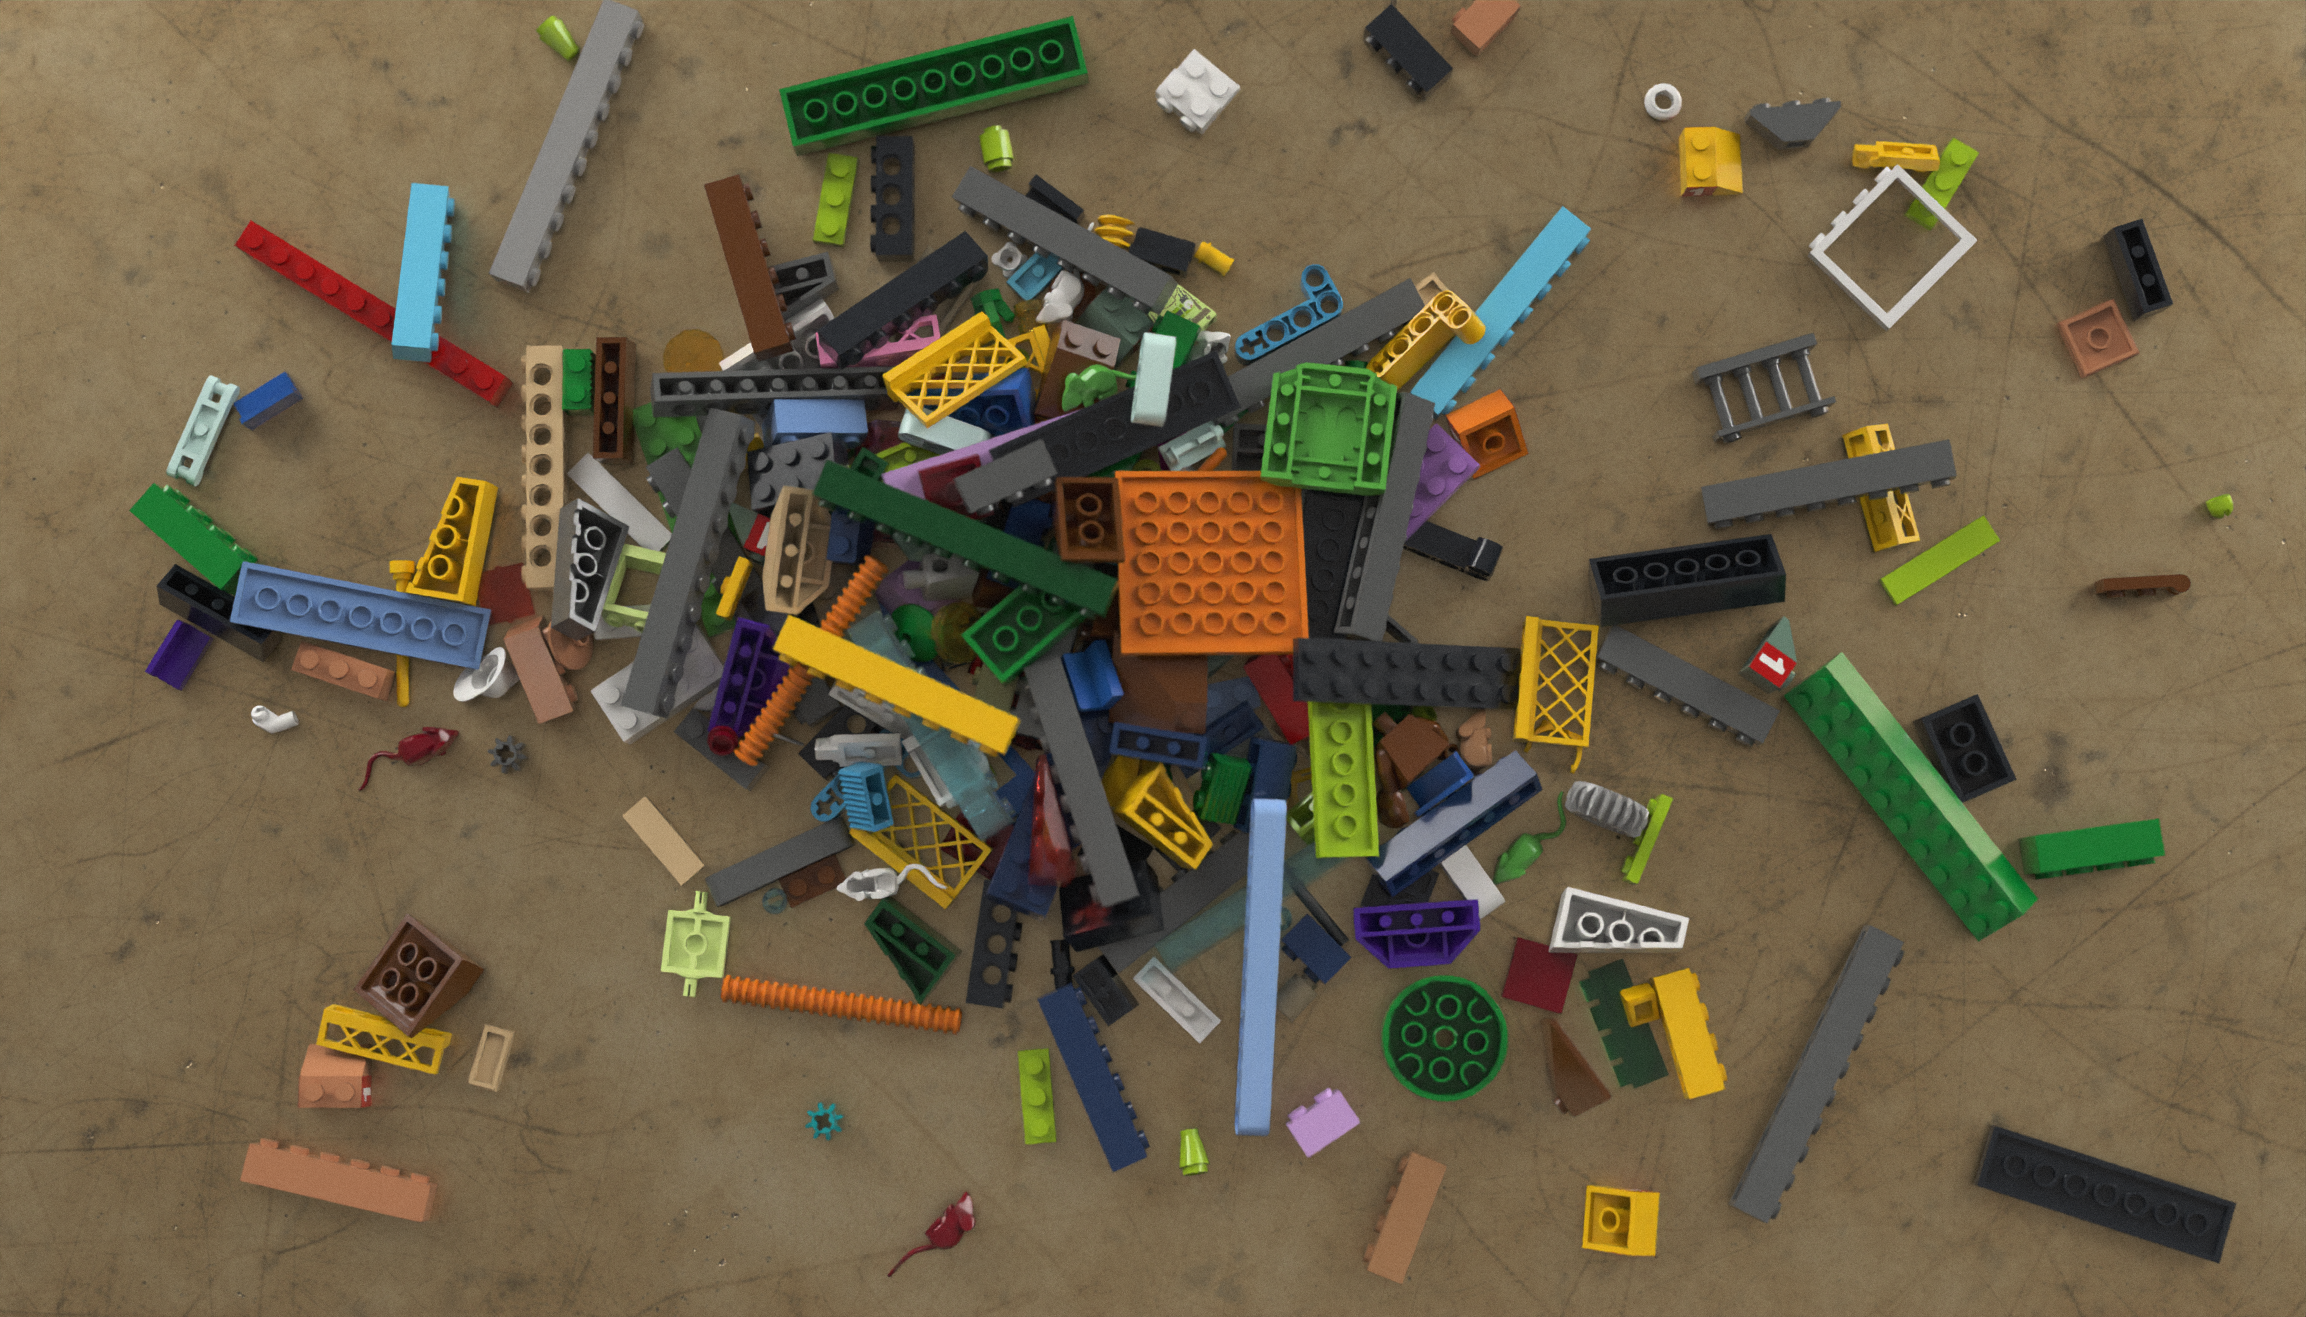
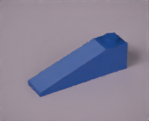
M1018 369L949 414L948 417L980 427L990 434H995V437L1035 425V415L1033 413L1036 404V392L1029 369ZM989 373L973 375L972 380H983L988 377ZM966 377L955 380H966ZM921 388L915 389L906 396H920ZM928 389L926 396H941L942 389ZM949 389L948 396H958L963 393L964 389ZM924 405L923 408L935 411L939 405Z

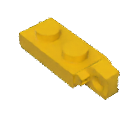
M1876 141L1875 145L1854 144L1851 157L1852 166L1865 169L1873 166L1884 169L1888 167L1892 170L1898 164L1902 169L1927 172L1928 170L1938 171L1940 165L1935 145L1881 141Z

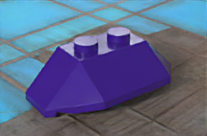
M738 617L707 731L716 726H727L737 733L738 738L743 736L745 732L751 730L750 725L757 722L755 720L756 716H761L760 710L768 706L766 702L768 699L772 700L771 694L774 691H778L777 685L784 682L782 678L785 675L787 676L790 665L778 660L780 654L773 650L778 637L769 625Z
M1478 899L1353 908L1355 940L1388 969L1451 964L1480 931Z

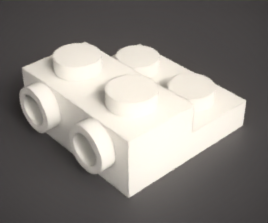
M1194 49L1177 70L1174 68L1157 88L1155 94L1158 100L1156 102L1167 113L1173 111L1181 118L1179 120L1186 129L1191 132L1196 130L1202 135L1240 91V86Z

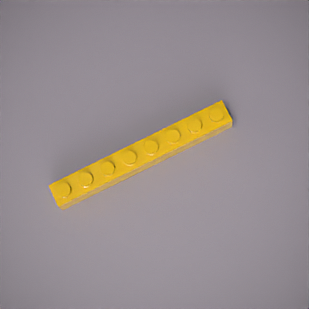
M788 615L773 647V650L780 654L778 660L793 667L796 666L797 662L808 666L807 673L824 680L825 676L828 675L837 679L836 686L851 693L854 688L866 693L864 696L866 700L880 706L883 701L894 705L893 712L910 719L911 714L923 718L922 725L937 732L940 727L952 731L951 738L966 745L969 740L980 744L979 751L995 758L998 753L1006 755L1021 722L1015 716L791 615Z

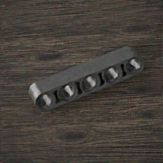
M838 817L706 877L705 881L716 906L721 907L775 883L794 872L832 855L841 853L853 847L855 843L849 834L844 818Z

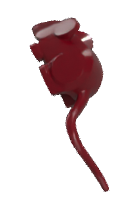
M422 727V732L406 737L398 742L397 753L389 751L375 753L368 760L365 779L358 790H363L368 784L372 765L378 757L383 756L396 761L402 760L408 766L423 765L429 762L432 757L445 755L446 750L451 747L453 741L458 737L459 731L447 728Z
M968 1192L961 1196L956 1206L953 1204L949 1205L943 1212L944 1216L938 1217L926 1230L925 1235L931 1244L916 1247L906 1253L887 1275L888 1277H891L907 1259L916 1253L954 1248L961 1241L964 1233L971 1231L975 1227L976 1219L973 1214V1201Z

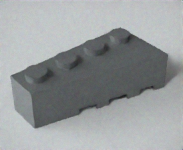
M579 498L560 508L551 628L575 641L596 631L630 527Z

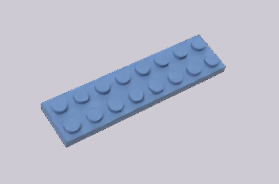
M243 561L230 622L479 670L491 609Z

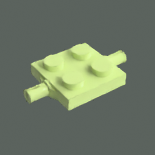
M696 891L694 909L687 911L668 910L661 972L677 973L685 977L683 996L696 997L698 979L705 977L724 978L731 917L715 915L706 911L709 892Z

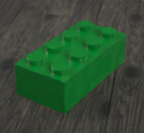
M153 483L129 511L215 586L235 596L242 562L256 564L259 559L245 547L242 548L236 543L233 544L236 539L223 528L220 529L212 523L213 519L204 511L196 509L189 504L191 500L178 489L174 490L168 484L162 487Z
M1019 586L961 636L1003 686L1006 687L1024 671V667L1032 665L1086 619V617L1078 614L1079 608L1069 604L1066 608H1062L1049 602L1050 596L1041 592L1034 596L1020 590Z
M2159 818L2018 838L2024 875L2034 874L2035 880L2063 876L2062 870H2065L2066 876L2094 872V865H2096V871L2125 868L2124 861H2126L2127 867L2155 864V857L2165 856Z

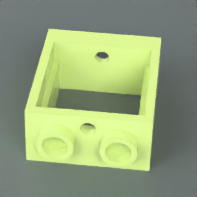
M624 543L601 613L603 620L607 624L614 627L630 626L643 633L649 612L615 605V601L627 567L660 575L666 553Z

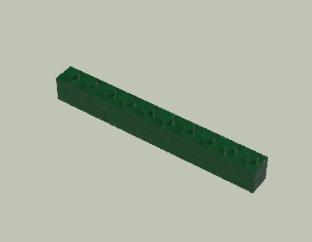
M828 459L812 492V495L819 500L817 505L826 510L835 512L836 508L848 512L846 517L855 522L864 524L865 520L875 523V529L884 534L892 536L896 532L904 535V541L915 547L921 548L923 544L934 548L933 553L947 560H950L952 556L963 560L961 565L976 572H979L980 568L992 572L991 578L1008 584L1010 580L1021 584L1020 590L1034 596L1041 592L1050 596L1049 602L1062 608H1066L1068 604L1079 608L1078 614L1091 620H1096L1097 616L1105 619L1119 586V582L1115 578L1076 562H1061V558L1057 554Z

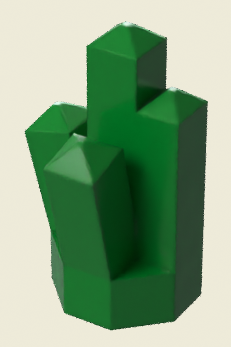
M999 288L988 289L971 297L974 314L976 315L982 311L989 317L991 326L1006 338L999 315L1005 323H1012L1015 314L1002 299Z

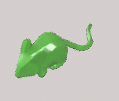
M1097 364L1086 368L1079 376L1076 373H1070L1065 379V390L1062 398L1063 411H1069L1083 403L1085 408L1093 405L1094 399L1103 400L1118 392L1115 377L1134 381L1136 380V375L1111 370L1106 366Z
M1562 791L1557 800L1561 821L1559 829L1552 833L1543 832L1533 836L1523 833L1509 845L1506 852H1503L1497 858L1498 861L1493 877L1494 885L1515 880L1526 874L1525 870L1532 866L1544 851L1540 842L1545 839L1556 838L1564 831L1566 817L1561 802Z

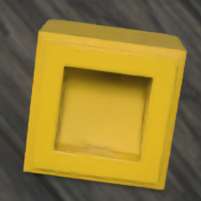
M1642 983L1620 991L1621 1000L1631 1028L1660 1019L1656 992L1649 983Z

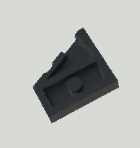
M1433 870L1428 871L1393 897L1372 873L1360 906L1374 907L1429 902L1440 873Z

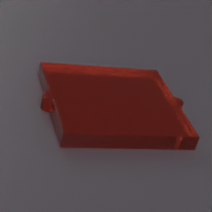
M523 562L506 567L497 565L494 570L482 572L478 596L481 608L491 609L488 626L506 621L513 623L514 619L535 614L530 590L522 582L521 571L524 565Z

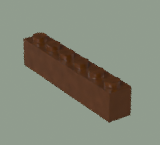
M737 174L704 184L753 352L758 362L793 352L791 341L796 340V336L791 322L785 323L783 313L788 312L783 294L777 295L774 285L779 284V279L775 267H769L766 257L771 256L766 238L760 239L757 230L763 227L758 211L751 210L749 202L754 200V196L749 182L743 184L740 175Z

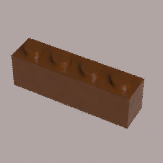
M596 337L593 459L602 464H633L636 344L627 337Z

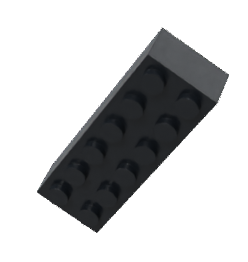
M1772 534L1591 558L1589 559V588L1600 625L1605 627L1785 602L1786 572Z

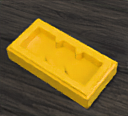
M738 556L731 577L726 576L722 583L720 593L723 594V597L716 612L720 618L728 621L733 619L754 566L749 559Z

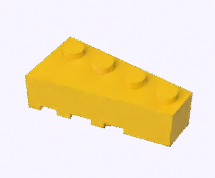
M456 477L442 508L441 519L436 529L432 530L429 537L431 541L424 556L420 557L416 566L418 570L412 583L409 582L405 593L476 606L498 492L497 486L483 480Z

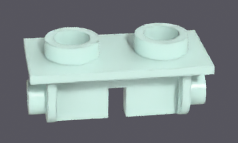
M1209 421L1158 447L1170 471H1180L1183 467H1189L1211 455L1217 448L1226 447V444L1222 439V436H1224L1222 428L1219 425L1215 426L1213 421Z

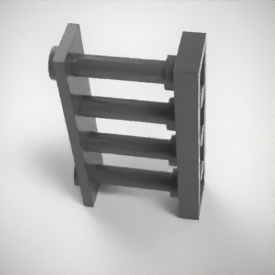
M1814 332L1699 366L1692 372L1695 384L1705 382V385L1709 386L1723 428L1712 436L1714 442L1723 439L1724 444L1741 439L1742 433L1809 413L1812 418L1829 413L1828 408L1836 402L1835 396L1822 400L1808 358L1810 350L1817 345ZM1792 356L1793 360L1797 361L1810 401L1809 404L1796 408L1792 407L1779 364H1781L1780 359ZM1763 365V368L1768 370L1781 410L1779 413L1765 417L1763 416L1750 376L1751 368ZM1734 374L1735 378L1738 377L1752 421L1734 425L1721 385L1723 376Z

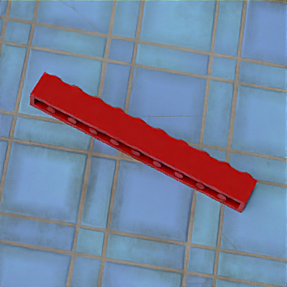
M250 220L235 243V247L392 344L396 312L394 307ZM440 335L438 351H432L431 362H422L498 408L513 385V382L505 375Z

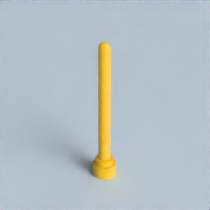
M389 561L390 574H393V580H396V591L405 593L408 580H412V574H415V561ZM396 654L397 705L404 708L409 704V657Z

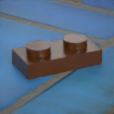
M832 855L779 879V882L790 908H794L836 889L839 884L844 882L846 876L837 856Z

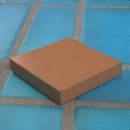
M2114 299L2056 324L2081 379L2140 354Z

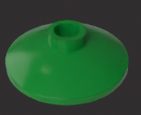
M913 603L903 604L893 611L889 620V631L897 649L907 658L917 662H927L936 657L941 650L943 638L941 628L935 617L924 607Z

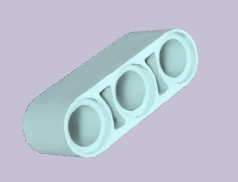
M1143 333L1131 412L1132 423L1164 426L1176 345L1175 337Z
M907 408L898 432V438L903 442L940 455L989 440L991 437L988 431L948 416L927 429ZM923 408V412L926 415H929L932 412H934Z

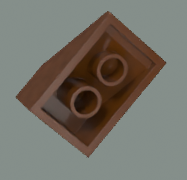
M1063 320L1052 332L1033 415L1050 420L1085 408L1083 403L1069 411H1063L1062 398L1067 375L1076 373L1079 376L1086 368L1095 364L1114 370L1121 339ZM1096 398L1094 399V404L1102 400Z
M1056 477L1051 501L1053 525L1061 562L1124 563L1125 551L1118 478Z

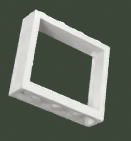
M1898 164L1892 170L1886 167L1874 179L1878 184L1870 192L1864 189L1852 201L1856 206L1848 214L1843 210L1830 223L1834 229L1827 236L1821 232L1809 244L1813 250L1808 254V257L1885 331L1889 330L1978 241ZM1897 180L1960 241L1886 313L1823 252Z

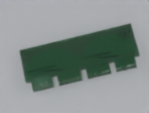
M1620 959L1589 971L1590 978L1579 983L1587 1002L1599 999L1600 1004L1591 1007L1590 1011L1598 1031L1610 1028L1612 1032L1602 1036L1601 1039L1610 1061L1620 1057L1623 1060L1622 1063L1612 1066L1620 1087L1632 1083L1635 1089L1668 1076V1071L1649 1023L1632 1028L1629 1025L1620 991L1634 985L1624 960Z

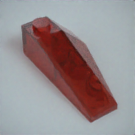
M1039 755L1035 765L1028 884L1066 887L1070 883V879H1075L1076 860H1071L1072 851L1046 755Z

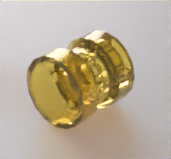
M1041 299L1026 300L1013 306L1014 314L1019 318L1020 322L1018 325L1019 335L1031 332L1033 328L1045 325L1047 331L1049 330L1048 324L1036 322L1037 316L1044 308Z

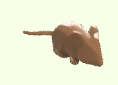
M1484 709L1473 713L1456 730V737L1461 740L1459 755L1475 776L1482 774L1479 770L1492 765L1491 744H1488V740L1491 738V729L1484 728L1486 723V710Z

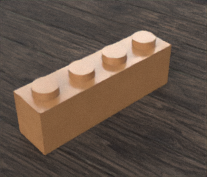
M1409 1151L1408 1157L1402 1155L1396 1173L1401 1174L1396 1186L1391 1184L1385 1198V1202L1389 1203L1385 1215L1379 1214L1373 1230L1378 1235L1374 1245L1368 1243L1362 1261L1366 1262L1365 1269L1399 1284L1403 1283L1447 1168L1445 1164Z

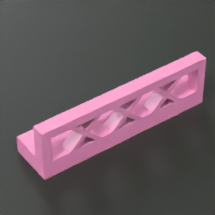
M937 314L918 318L913 322L909 330L900 332L904 336L899 342L890 343L887 341L882 347L874 348L866 353L857 364L847 367L899 365L941 338ZM932 325L934 336L920 338L914 334L919 327ZM818 332L815 333L821 368H839L832 358L824 352L819 343Z

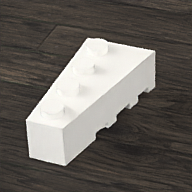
M1567 887L1561 894L1549 952L1677 953L1683 948L1689 918Z

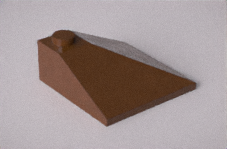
M1114 630L1112 661L1124 695L1109 709L1108 722L1178 733L1205 734L1208 655L1120 656L1119 630Z
M407 913L353 990L403 1033L413 1038L465 997L484 971V968L466 953Z
M1552 1018L1542 1019L1540 1027L1552 1092L1556 1096L1552 1101L1563 1115L1568 1112L1570 1116L1575 1117L1612 1098V1095L1557 1020Z

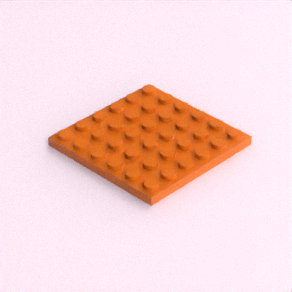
M1115 471L1114 478H1118L1125 551V562L1117 563L1120 656L1293 654L1294 638H1309L1301 488L1276 486L1262 481L1261 471Z

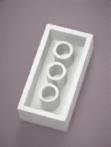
M697 624L692 635V646L687 652L683 665L684 673L678 682L674 695V707L669 712L668 719L719 686L724 663ZM633 663L590 690L623 742L632 744L668 720L621 706Z

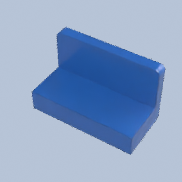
M284 371L233 404L241 416L239 419L241 424L250 430H254L304 398L289 374Z
M1094 640L1084 652L1064 653L1060 659L1079 712L1111 709L1124 695L1106 640Z
M1457 751L1406 787L1420 806L1414 812L1417 817L1475 777Z

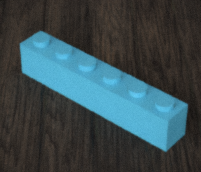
M411 183L391 344L393 359L431 362L432 351H438L439 333H434L435 324H441L442 306L438 305V299L445 295V279L441 278L442 270L448 269L449 252L444 251L445 243H451L452 225H447L448 216L454 217L455 199L449 196V186Z

